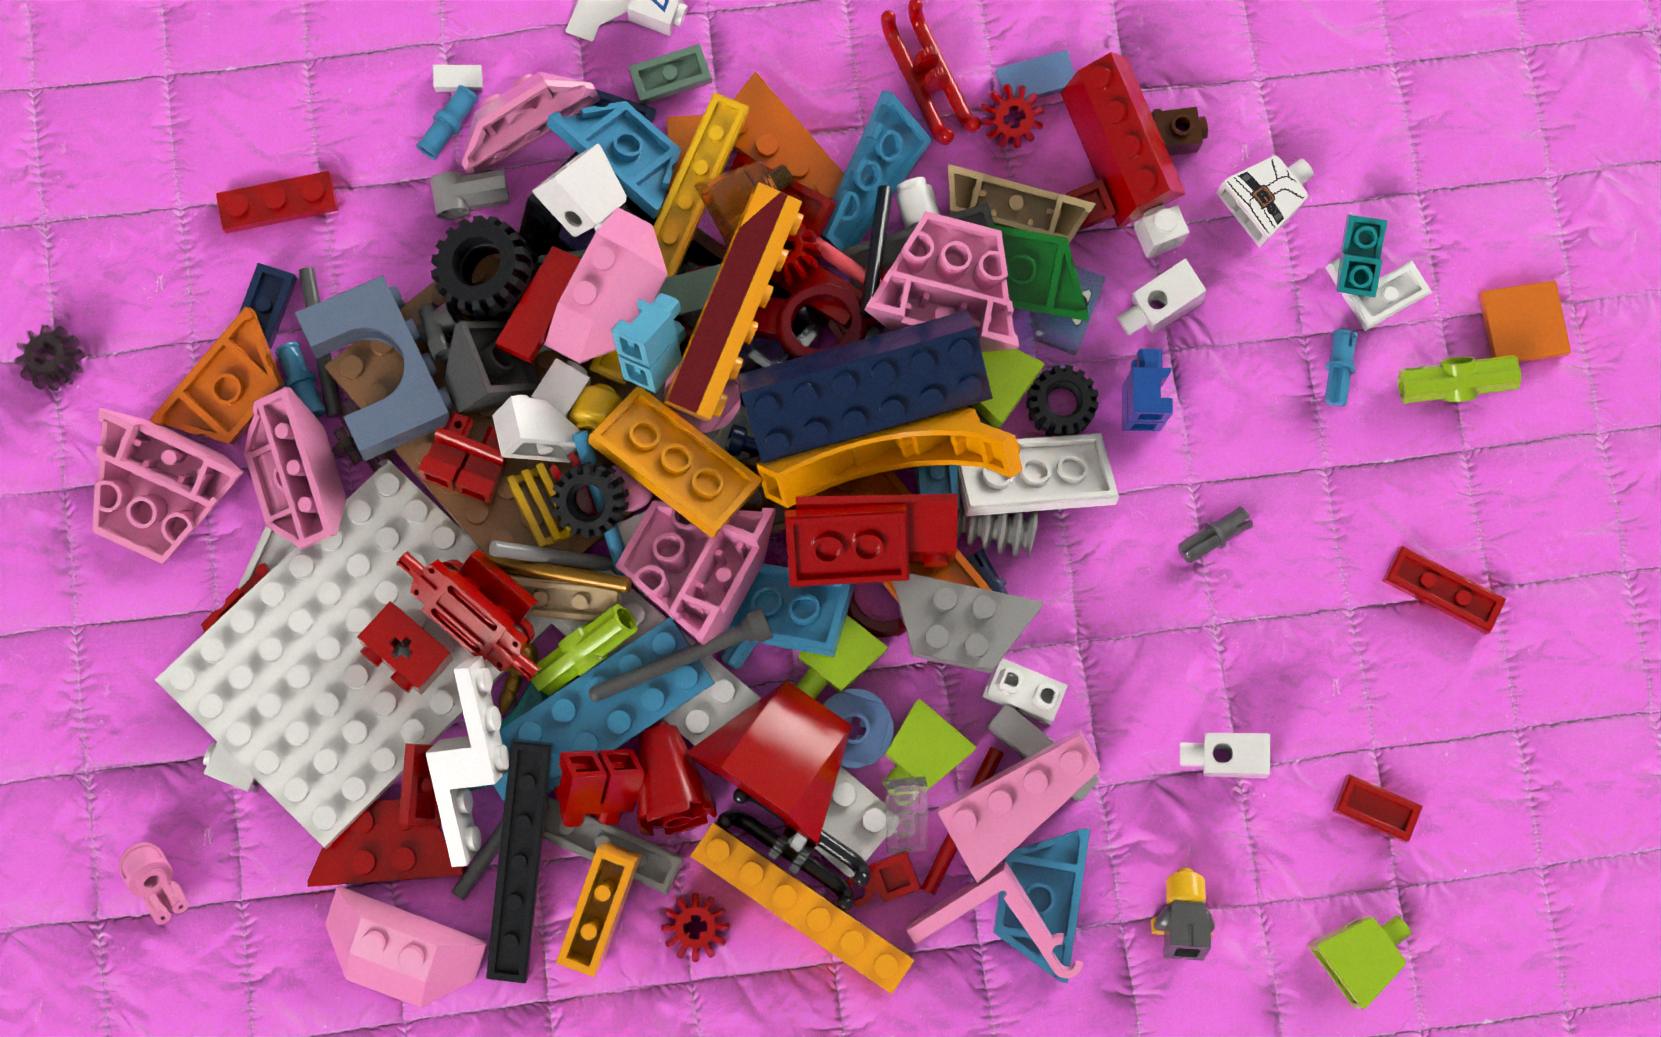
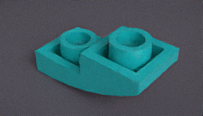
M1347 214L1340 254L1337 292L1376 297L1383 262L1380 257L1387 220Z

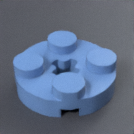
M848 689L833 695L823 703V706L848 723H851L853 718L860 719V726L866 728L864 735H857L855 740L848 738L840 766L851 769L862 768L874 764L886 753L893 739L894 723L888 708L877 695L862 689Z

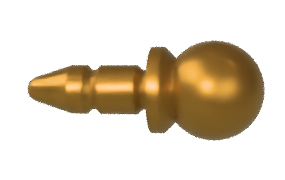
M529 643L523 654L537 664L539 660L538 649L533 643ZM514 666L505 669L510 675L507 676L503 686L504 691L500 695L499 712L501 714H506L516 700L515 695L519 692L522 683L521 679L526 678Z

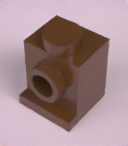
M1197 107L1165 111L1154 109L1152 112L1153 119L1169 156L1197 153L1203 143V139L1208 137L1206 117L1198 116ZM1185 125L1186 131H1179L1176 126Z

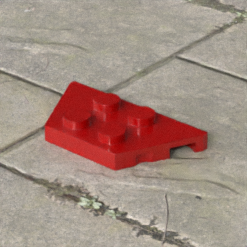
M400 799L374 801L327 849L322 847L307 880L308 887L462 876L465 870L463 866H451L445 835L439 826L399 825Z

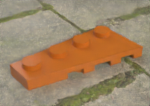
M755 71L733 99L749 106L750 109L733 150L773 170L780 168L783 175L833 199L844 173Z

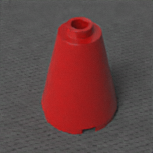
M663 720L658 721L639 734L638 760L645 772V776L637 799V825L640 834L646 836H654L653 829L664 828L666 835L689 831L708 823V814L714 818L717 816L716 805L694 760L685 754L688 748L677 726L669 725L667 721Z

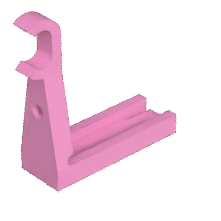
M1006 861L992 869L978 883L976 880L912 919L908 925L907 933L913 942L917 944L1004 890L1006 893L1003 896L1004 900L1057 976L1072 978L1078 975L1083 968V962L1075 961L1073 965L1068 967L1060 963L1053 952V948L1057 945H1062L1064 933L1051 935Z

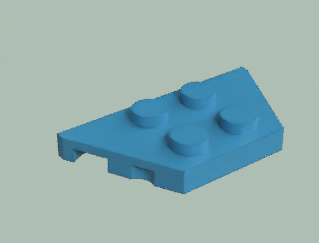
M627 101L610 103L605 107L591 106L581 108L578 115L561 117L560 112H554L548 116L546 125L578 154L599 143L626 196L651 218L655 219L658 217L681 152L679 146Z
M1086 828L1015 849L1003 860V862L1006 861L1051 935L1064 933L1062 945L1055 946L1053 952L1060 963L1066 967L1071 965L1090 829ZM1000 891L998 893L993 933L1059 982L1068 983V978H1061L1054 973L1039 948L1004 900L1005 891Z

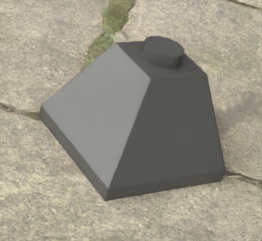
M508 320L460 321L455 325L444 379L459 414L488 412L501 407L511 396H531L540 384L533 363L531 364L497 348L495 342Z

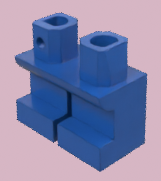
M1139 349L1137 351V359L1131 362V371L1122 385V431H1161L1173 414V398H1161V387L1172 368H1162V349Z

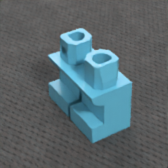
M659 293L651 304L639 299L637 302L639 315L630 324L620 320L612 329L623 378L654 393L660 389L680 363L682 357L679 345L687 337L685 327L680 322L674 320L681 311L679 301L664 293Z

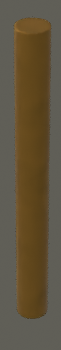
M482 552L506 573L629 593L632 585L631 577L548 563L493 557L489 553Z

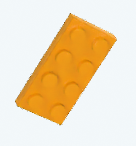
M637 386L589 435L587 442L712 539L758 490L763 481L761 477L641 386Z

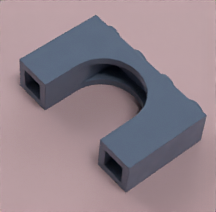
M383 275L295 312L316 359L357 341L376 340L393 347L404 360L403 377L397 388L389 396L343 416L364 462L433 432L438 427L446 426L450 419L448 411L454 409L445 387L437 389L432 379V376L438 373L429 353L420 354L415 342L420 341L421 337L412 318L405 321L399 310L405 304L397 286L388 287Z

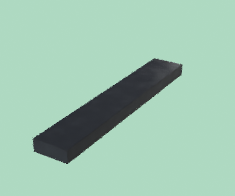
M514 738L511 740L486 979L526 983L528 980L553 743Z

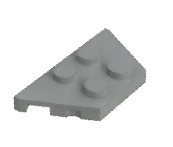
M909 573V580L892 581L900 605L899 610L908 634L912 657L991 673L1006 652L1021 636L1025 628L1040 612L1043 601Z

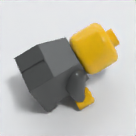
M1180 868L1177 872L1170 874L1166 878V903L1168 906L1162 909L1158 917L1151 919V934L1164 935L1163 958H1186L1187 960L1204 961L1211 949V938L1215 929L1212 915L1205 906V879L1190 868Z

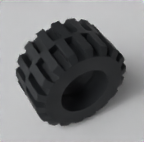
M482 215L474 216L473 222L470 223L465 218L458 222L459 228L456 230L450 227L445 232L448 235L446 240L442 241L439 239L435 246L439 249V253L432 254L431 263L437 267L431 270L432 279L438 283L435 285V288L447 302L472 320L491 321L492 318L494 320L506 321L505 314L509 313L512 315L537 273L539 267L534 263L539 260L536 253L531 249L532 246L505 221L502 223L498 218L489 216L488 220H486ZM500 254V264L495 275L484 284L472 286V274L476 265L489 255Z

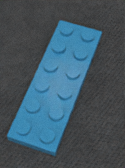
M669 617L500 729L502 745L507 747L510 757L511 740L513 738L553 743L548 794L554 791L555 786L560 785L562 771L558 764L561 752L596 751L598 755L599 750H616L714 685L715 682L699 659L601 701L595 702L589 698L591 687L691 646L674 619ZM508 771L496 784H493L504 803Z

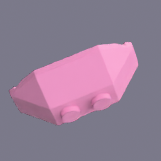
M538 72L534 75H524L514 82L512 89L501 96L499 94L490 96L482 102L481 108L474 112L462 166L469 175L486 172L552 131L546 125L550 114L560 112L561 117L576 115L580 113L581 108L590 107L600 101L601 98L590 82Z
M618 207L594 234L557 304L544 343L546 347L579 364L616 350L612 334L613 327L620 320L631 324L639 315L638 300L641 299L651 304L668 277L652 224Z
M284 387L254 402L252 412L255 414L248 430L244 456L266 526L293 542L300 549H305L337 535L347 498L324 426L290 387Z
M341 886L336 888L325 922L346 980L420 1008L474 981L488 945L487 941Z

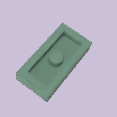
M700 44L628 66L636 93L642 105L712 83V76Z

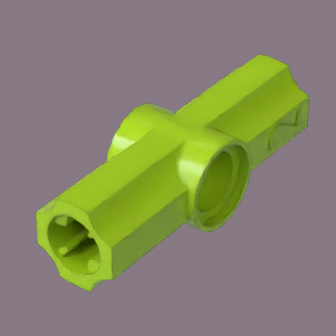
M1515 355L1477 360L1473 357L1447 358L1441 360L1438 365L1399 369L1397 377L1398 391L1403 404L1443 399L1448 402L1469 401L1476 399L1478 394L1520 389V383L1522 382L1521 368L1518 357Z
M619 603L608 608L589 625L587 623L561 640L556 650L538 662L536 665L541 670L531 680L538 691H542L548 696L558 692L571 683L578 675L581 677L609 657V652L638 631L636 618L629 609L622 607Z

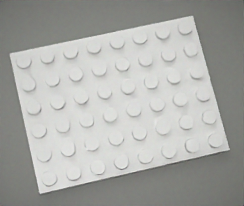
M388 460L346 499L337 535L305 549H300L296 546L163 671L155 681L327 849L403 774L405 743L432 745L463 714L454 669L467 657L475 656L421 610L424 604L410 593L414 579L400 566H397L396 562L408 551L424 567L436 560L445 562L454 559L464 564L470 554L479 548L456 523ZM389 601L394 603L448 649L454 660L422 695L413 688L409 693L405 692L390 678L394 672L382 662L379 667H376L360 653L364 646L360 643L357 636ZM526 617L533 625L535 636L530 643L534 644L553 626L550 623L553 618ZM398 644L395 647L398 655L397 658L400 655L409 658L412 654L409 645L404 648ZM487 659L484 661L485 668H488L491 672L494 684L506 671L500 672Z

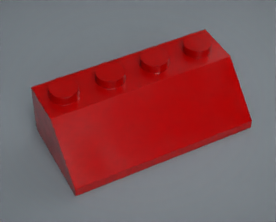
M1110 52L1078 70L1060 94L1097 180H1103L1116 211L1114 220L1117 227L1122 228L1143 217V214L1148 210L1165 205L1185 195L1186 192L1128 59Z
M958 493L796 497V510L906 503L909 563L924 562L926 567L938 568L947 566L948 562H954L956 556Z

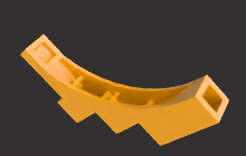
M968 406L763 464L761 461L756 463L759 476L763 479L762 487L765 497L786 508L796 504V497L812 496L854 479L903 468L933 465L974 466L987 468L1010 478L1023 471L1019 455L1020 446L1015 435L981 423L976 410Z

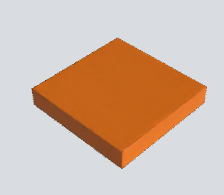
M1556 280L1485 290L1478 294L1491 358L1515 355L1518 357L1519 363L1565 357L1571 354Z

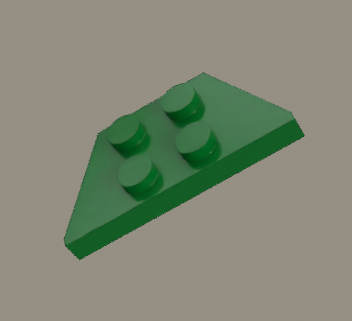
M993 224L988 226L989 228L1000 230L1002 233L1008 277L1006 278L1009 300L1012 301L1013 308L1088 321L1089 313L1066 237Z

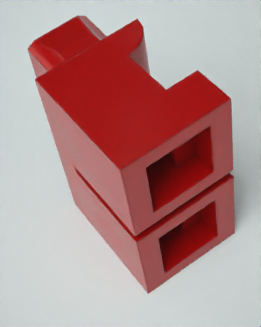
M454 412L444 429L441 427L437 428L434 442L427 456L424 455L418 468L420 477L425 481L455 491L457 487L458 493L492 505L507 464V458L501 457L495 427L488 426L482 442H477L469 438L474 426V420Z
M633 749L599 750L598 755L596 751L561 752L558 765L562 775L560 785L554 787V792L560 803L559 815L564 826L580 827L584 823L586 814H595L598 822L604 825H615L619 823L623 812L634 811L645 772Z

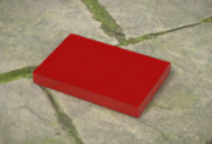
M906 503L785 510L790 587L909 580Z

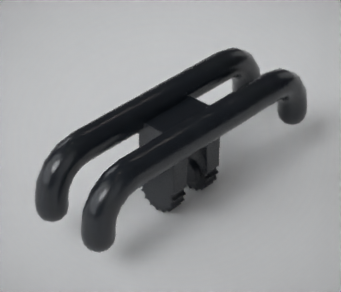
M740 788L734 791L733 799L736 803L753 802L782 822H785L784 819ZM727 810L719 815L717 822L721 828L726 829L731 826L741 828L771 849L768 854L770 857L776 860L779 856H782L791 862L789 870L797 875L801 869L833 891L838 896L837 905L839 909L848 911L853 907L855 896L851 887L840 876L811 857L816 845L796 831L787 827L780 836L754 817L738 810ZM822 829L817 846L847 865L854 872L853 879L857 886H866L870 881L871 871L865 860Z

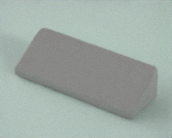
M1010 705L1003 706L986 726L988 731L1023 759L1055 743ZM1094 775L1071 798L1076 802L1083 801L1098 782V777Z

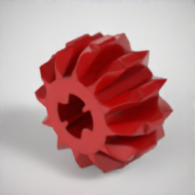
M1003 84L1002 98L996 91L992 90L989 92V96L995 104L993 106L987 103L981 104L982 110L991 113L990 117L980 119L981 125H994L988 130L986 137L992 140L1000 134L998 146L1005 148L1011 137L1013 147L1018 149L1021 148L1022 144L1020 135H1023L1029 142H1033L1035 137L1029 131L1030 127L1032 126L1036 129L1043 128V123L1033 120V116L1043 114L1044 108L1041 106L1030 107L1037 101L1038 95L1031 93L1024 98L1026 86L1019 84L1013 95L1010 84ZM1013 106V110L1020 112V117L1015 118V125L1011 126L1010 122L1003 120V116L1009 114V107Z
M802 222L796 235H788L783 248L789 250L790 255L787 256L780 272L773 271L770 279L774 284L779 285L785 279L788 286L793 287L798 276L802 280L808 281L807 269H818L819 264L815 257L821 255V248L819 244L815 243L817 236L813 230L806 231V227Z
M694 892L691 897L692 907L688 908L685 899L680 896L676 899L678 906L682 910L680 914L674 909H666L665 914L676 919L675 924H662L661 930L665 932L675 930L676 936L669 938L665 941L667 947H671L678 941L682 943L676 954L678 958H683L688 947H691L692 961L698 962L700 960L699 947L703 946L707 956L712 958L715 956V951L709 944L711 940L720 946H725L727 941L715 933L716 930H729L730 924L726 922L716 924L715 918L723 916L726 913V909L721 907L714 913H711L709 909L714 904V897L709 896L704 906L699 907L700 896L698 892ZM693 915L701 916L700 922L706 921L707 931L700 932L699 939L691 938L692 932H685V923L692 922Z

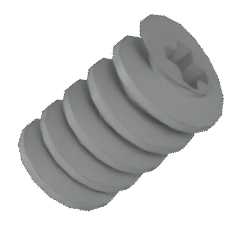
M961 501L957 517V540L962 533H966L967 545L972 546L979 536L982 539V548L985 550L994 540L997 542L998 553L1002 554L1007 545L1010 544L1012 545L1013 557L1017 558L1022 549L1026 548L1029 558L1037 530L1038 513L1031 511L1025 520H1023V512L1012 513L1011 516H1008V513L966 516Z

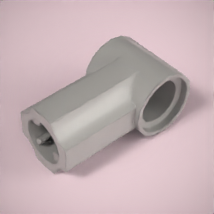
M504 169L465 176L459 172H445L437 174L430 179L436 217L441 220L459 219L470 214L471 210L510 204Z

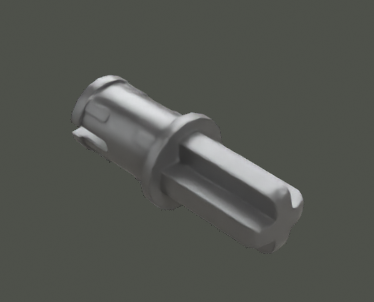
M1239 506L1215 522H1206L1204 529L1179 543L1178 551L1187 563H1192L1217 547L1219 549L1225 548L1227 541L1247 529L1253 528L1252 520L1245 521L1250 515L1242 506Z

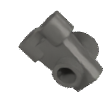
M449 302L441 306L429 303L418 311L422 322L417 325V330L423 341L428 344L433 359L435 361H445L447 366L455 325L464 320L458 309Z

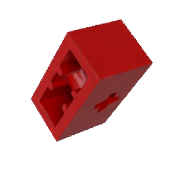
M391 601L357 636L360 643L364 646L360 653L376 667H379L382 662L394 672L390 678L407 693L413 688L422 695L454 660L448 649ZM398 644L404 648L409 645L412 654L409 658L404 655H400L397 658L398 655L395 647Z

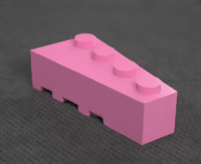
M1079 729L941 804L937 813L976 882L981 881L1100 771V764Z

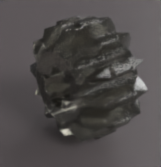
M42 325L39 335L32 330L27 331V337L30 339L28 344L16 343L17 348L24 352L23 355L14 359L15 364L23 368L20 376L26 381L32 380V385L39 390H43L47 385L52 391H59L61 380L70 386L73 385L71 373H83V368L76 362L86 357L85 352L77 348L80 340L75 335L68 336V331L64 327L58 326L53 331L48 325ZM47 356H53V357L55 356V358L53 359V361H52V360H46V361H45V359H46Z

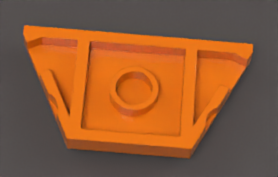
M244 307L150 418L153 423L173 427L195 435L206 436L228 444H235L250 427L255 414L252 412L254 402L284 387L257 315L252 308Z

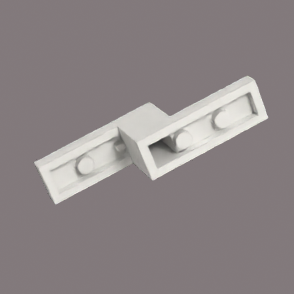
M483 656L467 657L454 669L468 736L441 739L426 752L452 867L467 866L480 851L482 843L481 832L474 825L471 812L473 808L472 793L467 787L496 784L508 771L509 751L505 745H502L499 731L501 715L499 709L496 706L494 707L491 695L492 675L490 670L485 668Z

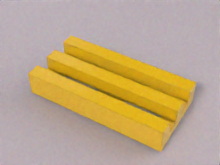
M542 462L535 465L533 469H525L519 475L507 477L506 482L537 546L547 548L574 535L569 533L571 528L568 526L559 532L534 481V478L539 477L551 502V496L555 495L556 491L552 490L554 484ZM526 483L551 535L550 537L544 538L519 486L520 484Z

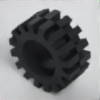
M1057 365L1053 366L1050 371L1048 369L1044 370L1035 379L1027 395L1026 408H1029L1028 417L1030 421H1035L1034 427L1038 431L1043 429L1048 437L1052 435H1077L1089 425L1098 409L1099 402H1096V399L1099 395L1097 389L1094 390L1092 387L1094 382L1091 377L1088 380L1084 377L1086 372L1081 369L1078 372L1073 371V366L1067 365L1065 369ZM1063 388L1073 393L1077 402L1073 413L1060 416L1051 411L1048 406V395L1055 389Z
M585 462L563 473L559 477L560 481L555 483L552 489L556 491L555 495L551 496V504H556V509L552 510L554 517L560 515L562 519L558 524L562 528L570 527L569 533L575 536L581 533L582 538H590L593 535L597 537L615 527L625 516L623 512L628 509L629 502H625L629 492L628 489L623 490L621 484L625 482L622 476L617 478L614 475L616 472L614 468L609 467L606 469L604 468V463L600 462L595 464ZM593 485L602 492L604 505L598 514H587L578 507L576 494L581 486Z

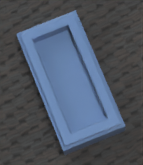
M1068 50L999 67L995 70V76L1002 97L1003 84H1010L1013 95L1019 84L1026 86L1024 98L1031 93H1036L1038 99L1062 92L1075 75Z

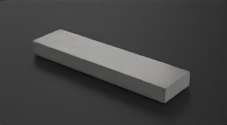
M547 797L543 839L591 861L597 847L604 841L642 854L633 880L668 895L684 860L683 857L615 826L604 825L598 822L597 818L586 814L584 823L580 827H566L559 815V801Z

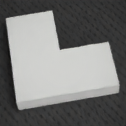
M1340 258L1326 266V270L1336 286ZM1410 261L1382 278L1379 277L1375 298L1348 293L1341 294L1364 331H1367L1429 296L1432 291L1414 262Z

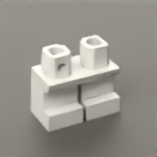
M1002 658L990 673L981 698L1002 707L1005 705H1010L1014 709L1018 707V712L1021 715L1050 726L1051 722L1055 719L1068 685Z

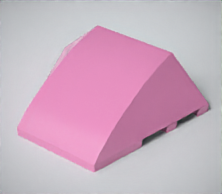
M926 211L864 310L890 331L968 310L976 327L981 352L1010 350L1019 347L1018 336L1015 334L1012 313L1014 310L1012 301L1009 300L1006 280L1008 271L1001 231Z
M99 408L98 421H101L100 445L97 446L96 456L99 457V476L94 490L92 532L161 564H165L244 472L223 453L169 428L155 424L150 420Z
M652 501L615 567L625 577H631L632 583L704 645L729 628L765 560L776 514L775 508H762V511L739 510L712 539L664 501Z

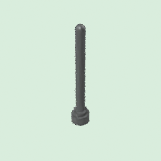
M762 608L747 613V618L741 620L742 625L720 633L704 645L698 642L591 687L589 698L595 702L601 701L747 639L749 643L755 640L761 643L773 638V633Z

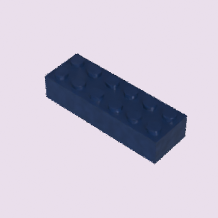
M968 310L738 374L741 395L762 464L993 399L976 327Z

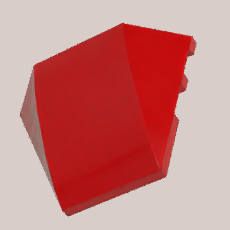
M786 680L685 754L717 777L719 775L723 776L784 819V824L817 846L852 725Z

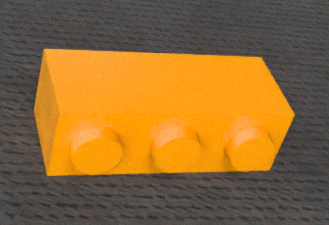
M604 841L597 847L558 955L557 964L591 977L596 976L603 966L642 854Z

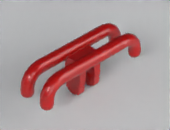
M910 0L908 3L909 19L923 48L915 55L914 63L899 34L896 16L893 11L885 10L882 13V30L889 48L934 138L942 145H949L954 139V133L951 129L945 127L930 97L931 94L940 90L944 91L958 121L967 132L976 133L981 127V120L979 117L972 115L927 25L922 1Z

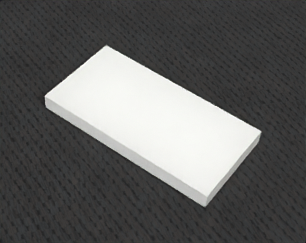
M1102 433L1016 439L1020 446L1019 455L1023 471L1011 478L987 468L957 465L958 485L966 516L1116 505L1119 499Z

